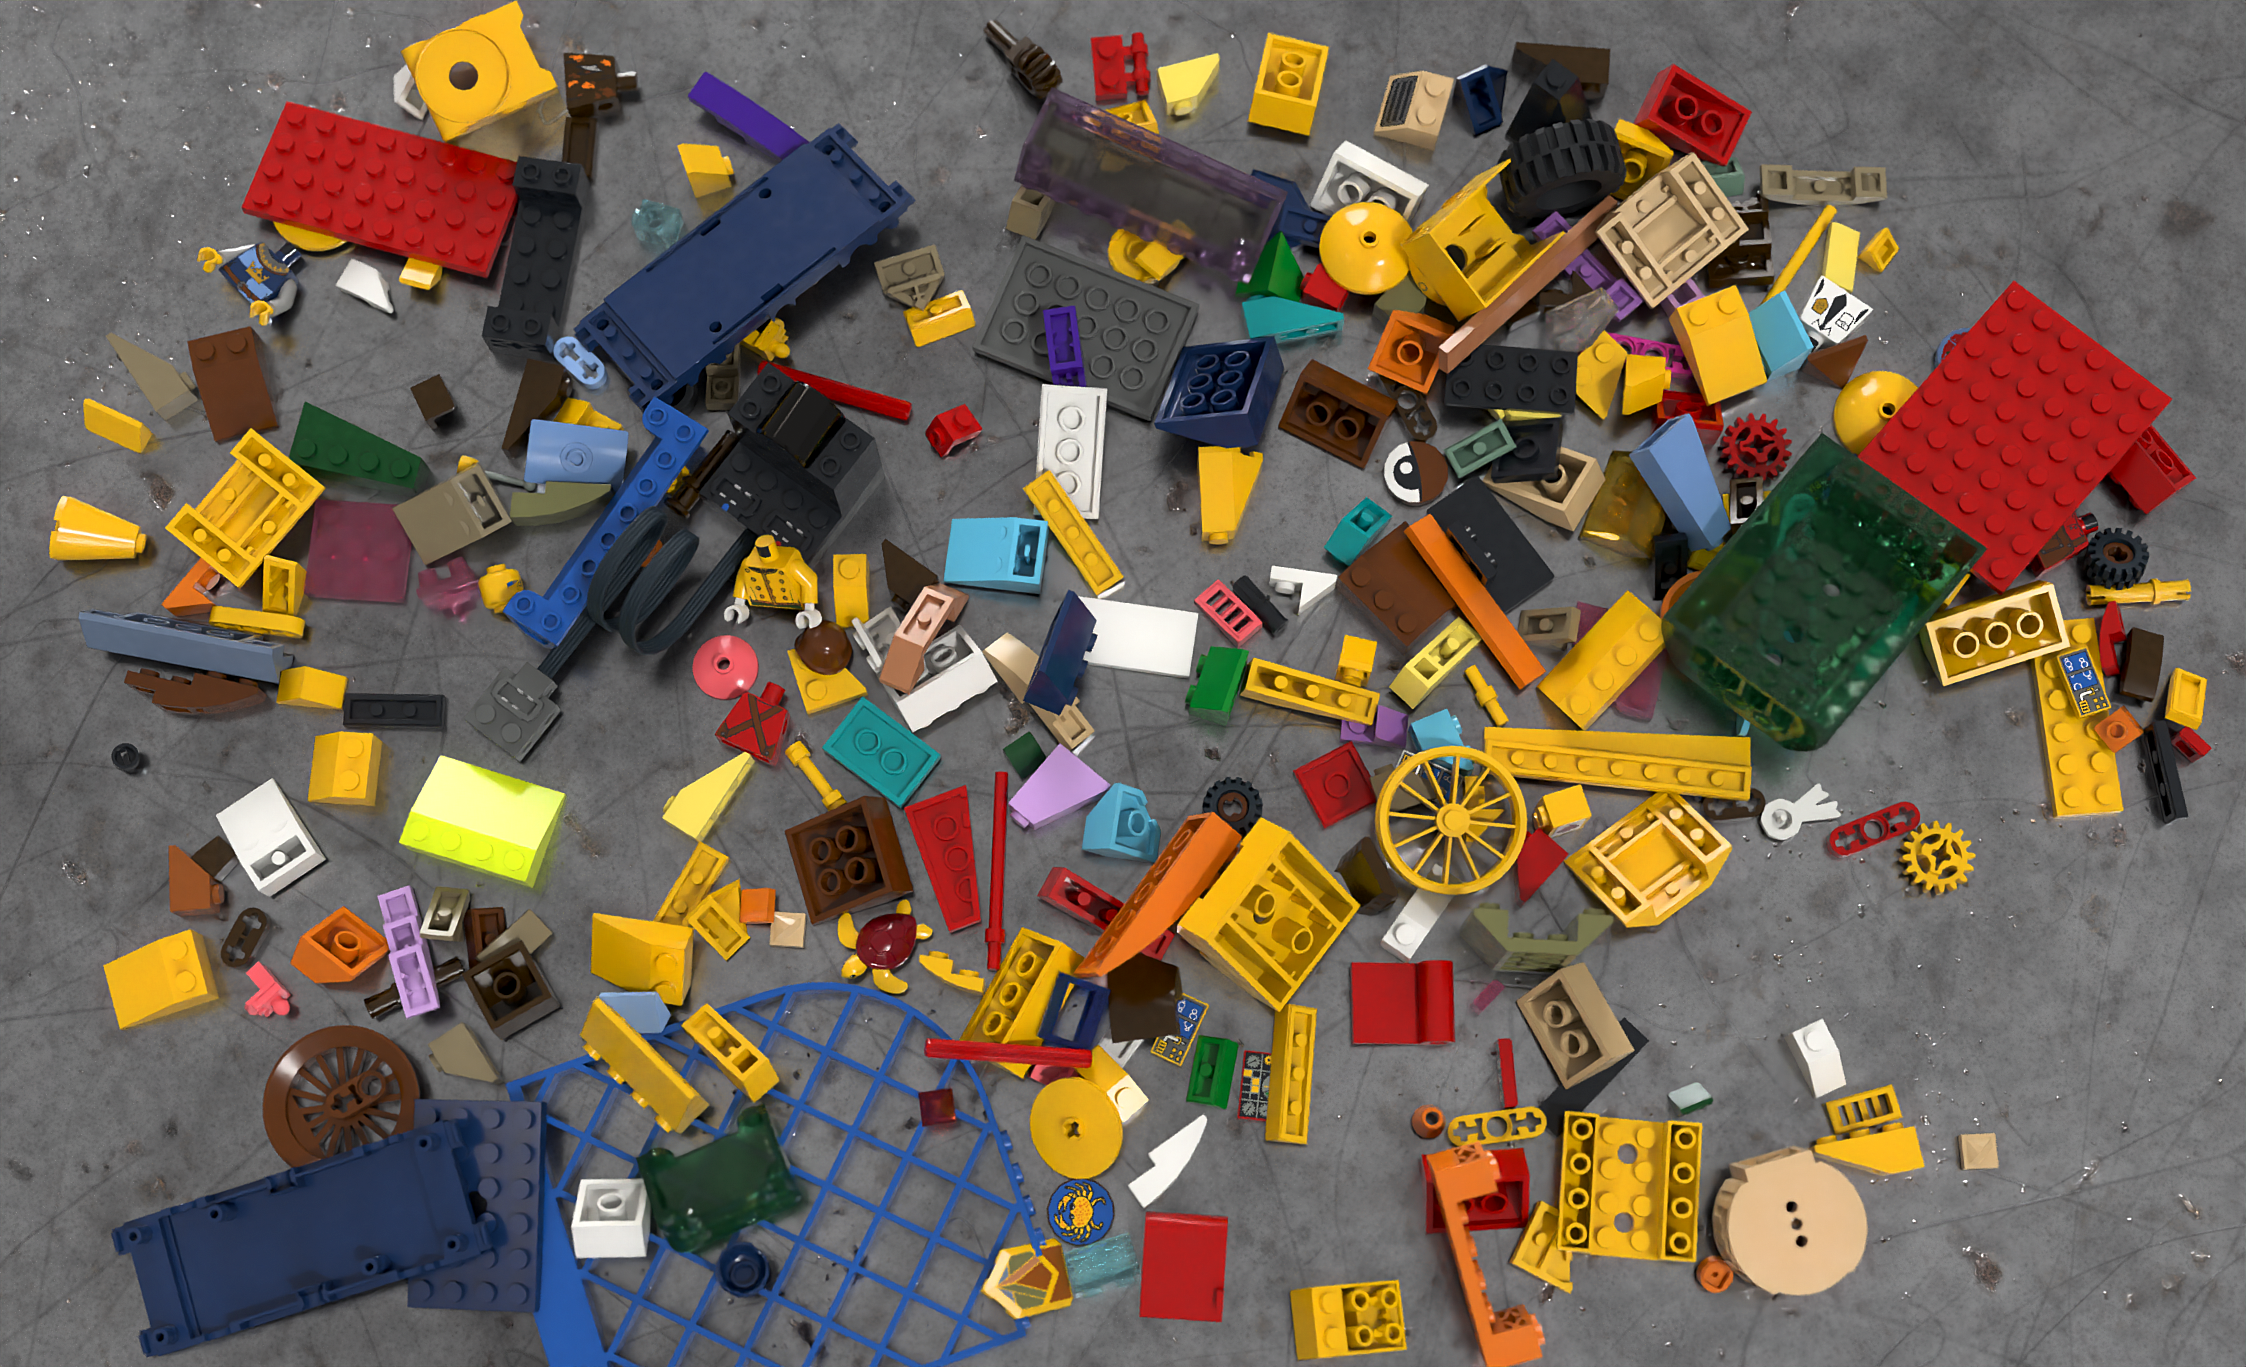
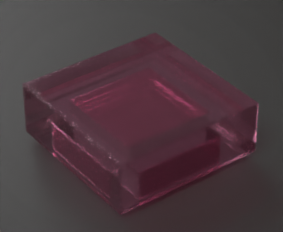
M1497 979L1493 980L1470 1004V1008L1480 1015L1504 990L1505 986Z

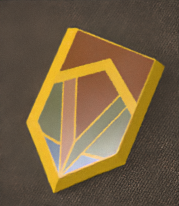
M1056 1238L1045 1240L1047 1245H1040L1043 1255L1036 1257L1035 1249H1033L1031 1243L1000 1250L994 1261L996 1265L989 1279L985 1280L981 1292L989 1299H995L1005 1308V1312L1013 1319L1070 1306L1073 1296L1062 1246Z

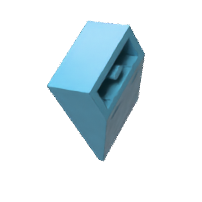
M1017 517L952 519L943 582L1041 594L1049 535L1048 521Z

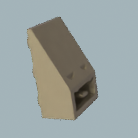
M480 461L392 508L425 565L475 542L512 522L509 512Z

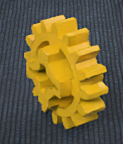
M1938 821L1930 823L1929 829L1923 823L1917 827L1918 833L1914 831L1908 833L1907 838L1911 842L1901 844L1900 848L1906 851L1907 854L1901 856L1899 862L1908 864V867L1902 873L1903 875L1912 873L1914 878L1910 884L1914 886L1919 882L1923 883L1922 892L1924 893L1928 892L1932 887H1934L1936 895L1942 894L1945 887L1949 892L1957 889L1956 882L1962 885L1968 880L1963 873H1970L1974 870V867L1967 863V861L1975 858L1974 853L1967 852L1966 850L1972 844L1971 840L1962 842L1960 838L1964 831L1951 832L1952 824L1949 822L1942 829ZM1936 837L1931 845L1920 843L1925 838ZM1937 850L1939 853L1938 858L1942 860L1939 864L1935 863L1936 857L1931 855ZM1917 861H1919V863H1920V865H1921L1923 871H1922L1921 868L1919 867ZM1943 870L1954 872L1948 878L1938 879Z

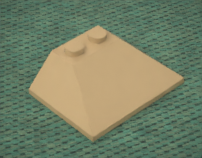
M1691 152L1654 175L1610 211L1595 230V233L1648 307L1653 309L1749 229L1696 154Z

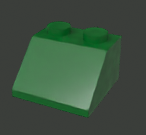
M1210 646L1208 655L1201 654L1196 668V673L1201 674L1197 686L1190 685L1185 699V703L1190 704L1189 715L1226 727L1247 668L1249 651Z

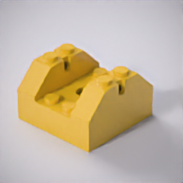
M1260 818L1240 843L1238 855L1203 900L1198 897L1178 923L1177 932L1193 947L1200 950V954L1214 968L1252 997L1280 1012L1360 908V905L1289 831ZM1253 913L1267 918L1262 922H1255Z

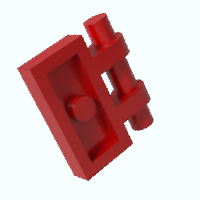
M1133 33L1131 35L1132 45L1123 46L1122 35L1091 37L1096 101L1127 98V86H1136V94L1139 96L1149 94L1148 84L1151 82V74L1146 65V57L1149 55L1148 45L1144 43L1143 33ZM1124 60H1134L1133 72L1125 73Z

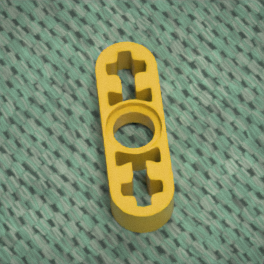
M212 606L208 623L215 627L237 631L302 638L306 621L290 615Z
M1533 1106L1456 1117L1450 1122L1448 1136L1452 1143L1457 1146L1480 1141L1482 1145L1533 1138L1543 1133L1547 1121L1545 1114L1539 1108ZM1527 1112H1533L1536 1118L1540 1117L1541 1124L1536 1125V1131L1529 1132L1527 1126L1517 1127L1519 1135H1512L1513 1124L1509 1114L1516 1113V1121L1526 1119ZM1495 1116L1503 1118L1507 1123V1131L1500 1137L1492 1136L1487 1129L1488 1121ZM1475 1119H1483L1482 1132L1486 1139L1478 1140L1479 1132L1469 1134L1467 1141H1462L1460 1136L1454 1135V1129L1459 1128V1122L1465 1121L1467 1127L1478 1126Z

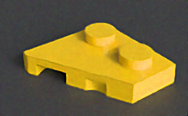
M1605 330L1578 356L1576 396L1601 420L1607 417L1628 353Z
M795 649L787 651L807 714L868 695L866 688L846 668L835 675L818 674L810 670L803 663Z

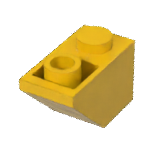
M1345 635L1335 680L1359 688L1360 686L1367 687L1372 672L1377 642Z

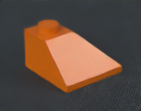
M1393 310L1368 369L1427 394L1439 368V346L1454 333L1455 326L1426 314Z
M342 906L300 937L290 964L315 983L346 982L355 979L388 954L390 949L385 937L346 907Z

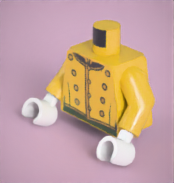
M772 535L759 537L755 541L756 546L750 555L745 557L741 563L733 591V597H736L735 603L726 608L724 612L725 620H732L736 610L739 614L738 624L745 621L749 617V609L745 605V599H747L749 605L805 610L799 612L796 616L795 622L797 627L803 629L808 624L810 628L817 627L822 621L820 612L814 609V604H818L817 574L804 562L799 550L796 548L777 546Z

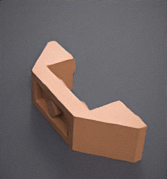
M942 583L924 587L893 636L879 682L910 694L924 671L925 652L945 620L948 619L955 622L968 601L969 594Z

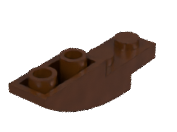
M141 668L140 673L128 670L124 683L133 690L153 694L151 703L161 710L176 713L217 714L232 712L264 702L267 694L258 688L259 684L257 682L244 678H239L238 683L226 680V675L214 671H207L206 675L195 673L191 681L179 676H172L171 680L160 678V673Z

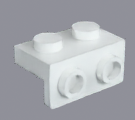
M892 606L865 624L858 617L851 620L857 630L853 633V636L863 650L867 648L870 655L866 659L876 674L882 672L893 636L902 623Z

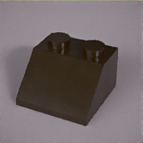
M522 940L462 973L491 1031L500 1040L560 1007L548 981Z

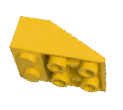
M1399 1280L1290 1290L1297 1360L1407 1350Z

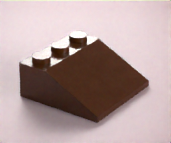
M1406 521L1352 563L1338 576L1335 586L1403 656L1458 606L1404 533V530L1410 526Z
M863 796L785 830L812 925L839 918L845 913L851 914L887 903L914 891L886 797Z

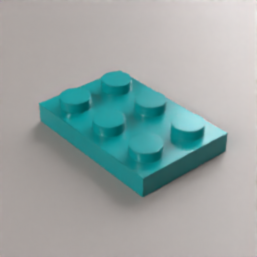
M863 696L822 747L824 752L900 809L941 758V754Z

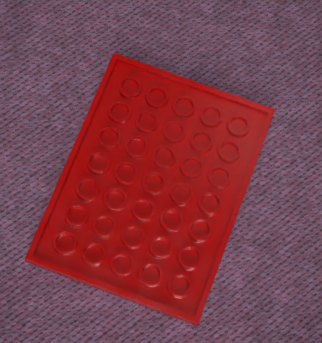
M2013 281L1849 465L1844 474L2001 596L2172 401V398L2016 281Z

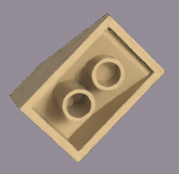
M1561 447L1558 480L1494 484L1491 478V466L1482 481L1488 488L1546 522L1574 532L1606 479L1597 459Z

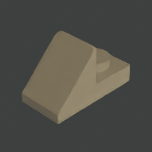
M1573 606L1521 610L1518 633L1527 645L1566 650L1568 642H1576L1581 610Z
M436 886L419 932L420 938L463 942L462 922L470 902V891L468 889Z

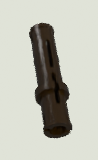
M458 956L433 967L437 988L463 977L462 973L465 972V969ZM396 982L392 983L391 987L383 992L364 999L366 1009L372 1019L399 1006L403 1008Z

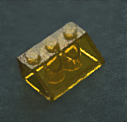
M1612 450L1603 473L1606 480L1592 501L1579 537L1582 540L1623 556L1651 559L1652 536L1660 535L1667 514L1629 457L1632 451Z

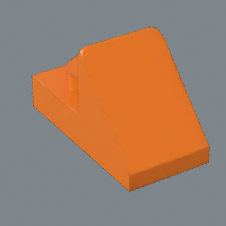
M200 558L161 605L175 616L211 612V607L216 605L203 594L206 590L212 589L220 579V573Z

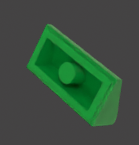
M1198 1035L1186 1102L1220 1109L1227 1108L1239 1047L1237 1042L1226 1038Z

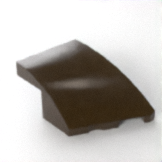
M1760 190L1757 192L1756 197L1743 203L1739 201L1731 203L1749 230L1707 264L1709 289L1727 288L1734 285L1736 287L1774 285L1775 275L1771 254L1772 240L1769 227L1768 199L1761 197Z
M1137 953L1107 973L1112 1043L1181 1034L1177 1001H1183V993L1178 966Z

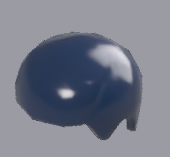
M750 1242L732 1243L721 1252L716 1263V1276L719 1284L726 1292L737 1298H748L756 1295L765 1287L770 1275L766 1255Z

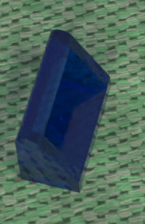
M1059 972L1037 1037L1072 1049L1090 1050L1111 990ZM1069 983L1090 989L1073 1040L1052 1034Z

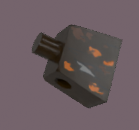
M563 53L566 104L570 117L590 118L618 111L622 108L621 92L639 90L637 72L620 73L614 56Z

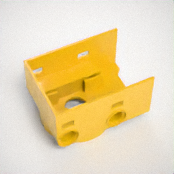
M517 0L489 13L471 18L453 29L445 30L433 38L415 43L401 51L418 91L445 143L560 93L551 72L539 67L520 27L524 15ZM460 62L470 63L478 73V80L475 86L465 91L455 88L449 78L451 68Z
M1510 159L1475 176L1459 192L1450 197L1431 218L1424 221L1400 243L1408 254L1410 272L1419 289L1432 301L1447 306L1458 321L1487 308L1565 234L1564 231H1561L1530 245L1523 235L1513 234L1489 202L1486 184L1511 162ZM1448 245L1459 247L1465 255V266L1462 271L1445 250Z

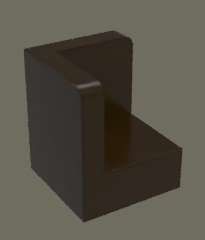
M440 374L410 387L426 422L432 430L438 427L435 421L436 418L456 408L447 384Z

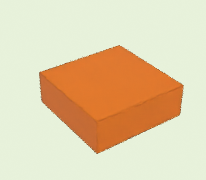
M771 888L742 889L740 923H774L776 890Z

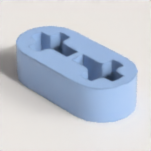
M562 337L556 342L553 349L556 360L561 366L566 367L568 373L582 386L594 390L604 385L607 380V371L603 363L592 352H588L574 337ZM566 347L570 350L573 349L579 359L575 362L570 356H565L563 349ZM586 365L591 370L597 368L598 376L595 379L591 376L587 378V374L582 367Z

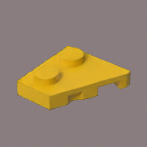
M1538 1201L1509 1263L1566 1293H1571L1573 1289V1282H1570L1572 1252L1556 1250L1559 1210L1543 1201Z

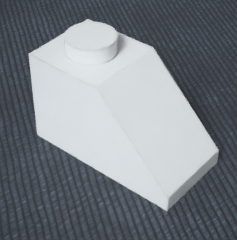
M1823 1019L1784 1037L1815 1099L1846 1085L1839 1050Z

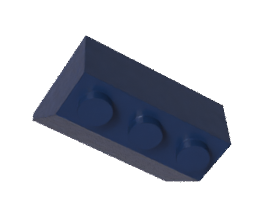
M1068 589L1052 620L1023 701L1059 716L1065 705L1072 706L1079 688L1073 686L1076 678H1082L1088 661L1084 660L1083 657L1086 651L1091 653L1098 634L1093 633L1097 620L1074 591Z

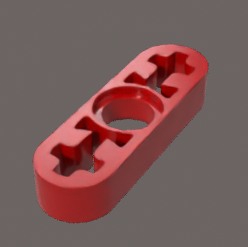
M1899 802L1835 828L1827 836V849L1837 858L1849 857L1912 831L1920 822V812L1910 802ZM1899 810L1903 814H1910L1911 819L1907 821L1908 826L1904 822H1899L1890 827L1888 821L1897 817L1900 814ZM1875 821L1881 826L1882 834L1879 838L1873 839L1866 835L1864 830L1866 822ZM1857 833L1859 838L1850 842L1847 845V850L1843 846L1837 847L1835 841L1839 839L1838 834H1841L1843 838H1847Z

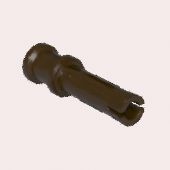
M726 430L725 434L692 475L684 476L681 479L682 485L671 498L667 497L665 499V505L676 515L685 520L689 518V511L701 498L700 490L739 443L734 432Z

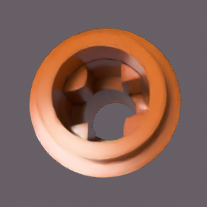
M1434 1105L1419 1107L1412 1117V1126L1415 1132L1427 1139L1439 1136L1446 1125L1444 1113ZM1428 1113H1433V1117H1437L1435 1125L1427 1123L1426 1115Z

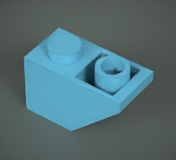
M1448 709L1415 721L1409 726L1408 732L1418 753L1443 746L1470 748L1469 745H1463L1459 736L1462 734L1461 725L1455 715L1450 716ZM1439 757L1429 760L1452 771L1453 757ZM1460 758L1459 775L1464 777L1471 775L1475 762Z

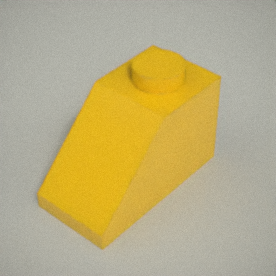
M684 143L677 145L695 198L732 187L728 176L734 174L729 156L722 157L718 146Z
M1627 354L1623 381L1622 414L1629 415L1662 401L1663 389H1670L1671 370H1665L1666 357Z
M866 554L833 555L836 623L842 628H855L851 621L854 618L858 617L863 624L870 620L869 561Z
M1097 1044L1090 1050L1092 1051L1091 1067L1073 1068L1081 1078L1095 1083L1110 1096L1117 1107L1121 1122H1124L1149 1099L1125 1070Z

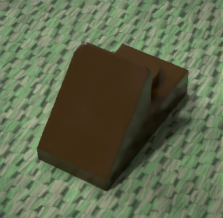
M1572 271L1569 278L1568 294L1559 289H1549L1545 292H1540L1536 301V305L1540 310L1539 315L1599 319L1604 309V301L1575 271Z

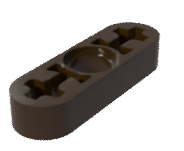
M1377 373V380L1386 396L1398 401L1400 395L1405 393L1415 397L1416 405L1413 408L1405 409L1397 403L1394 412L1411 441L1430 443L1436 435L1437 421L1421 392L1402 383H1399L1401 387L1392 392L1396 387L1395 381ZM1419 410H1422V412L1418 415L1420 423L1423 426H1430L1428 428L1427 435H1424L1421 431L1417 433L1415 432L1417 428V421L1414 415L1417 414Z

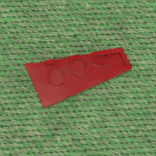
M964 785L904 807L949 932L952 933L981 922L967 786Z

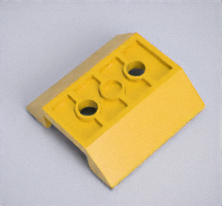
M1564 1111L1556 1250L1586 1255L1651 1261L1696 1262L1703 1123L1672 1120L1663 1123L1600 1117V1114ZM1627 1144L1634 1148L1636 1158L1633 1163L1625 1164L1619 1159L1618 1149L1621 1145ZM1619 1213L1627 1214L1632 1220V1227L1626 1233L1619 1232L1614 1226V1218Z

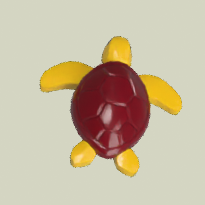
M907 899L899 902L896 913L873 918L863 926L859 933L854 928L851 915L845 913L838 920V937L844 946L856 949V954L845 961L842 966L841 976L843 978H856L862 975L868 967L872 969L874 983L879 989L893 994L903 993L908 988L907 983L893 976L890 969L902 965L912 953L916 939L929 938L933 930L925 924L917 925L916 919L910 916L912 909Z

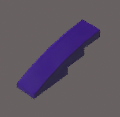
M704 71L688 94L690 102L714 115L717 122L741 135L747 144L778 162H781L801 145L810 143L767 110Z
M1075 305L1043 310L1053 385L1087 387Z

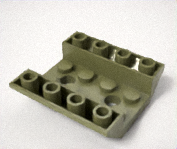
M1480 903L1479 908H1473L1461 925L1459 935L1491 970L1555 973L1567 967L1613 923V916L1604 915V910L1584 909L1583 914H1578L1560 934L1548 935L1547 939H1534V934L1516 932L1513 933L1511 938L1508 937L1509 910L1500 909V904Z

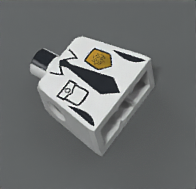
M1821 275L1814 286L1799 317L1814 346L1810 354L1817 352L1819 348L1826 349L1845 342L1865 322L1873 310L1823 275Z

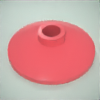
M731 635L717 636L705 642L697 651L693 661V675L699 688L707 695L720 700H730L743 695L753 686L758 675V659L752 647L743 639ZM721 660L730 661L727 669L721 670L718 668Z

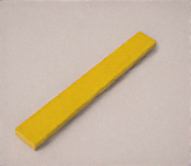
M1484 727L1483 753L1485 739L1750 766L1751 737Z
M1485 739L1484 753L1501 763L1513 777L1748 801L1750 799L1751 766Z

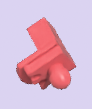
M258 961L246 972L260 989L245 1003L246 1011L250 1015L264 1014L266 1017H269L273 1011L277 1015L288 1014L290 1004L286 999L291 994L271 971Z

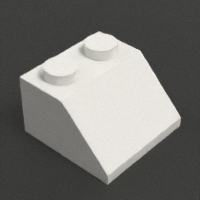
M650 1179L581 1180L571 1226L576 1258L646 1257L650 1235Z

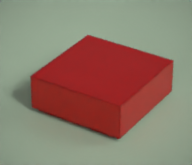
M2187 726L2182 727L2170 737L2171 744L2191 762L2202 758L2212 749L2198 734Z

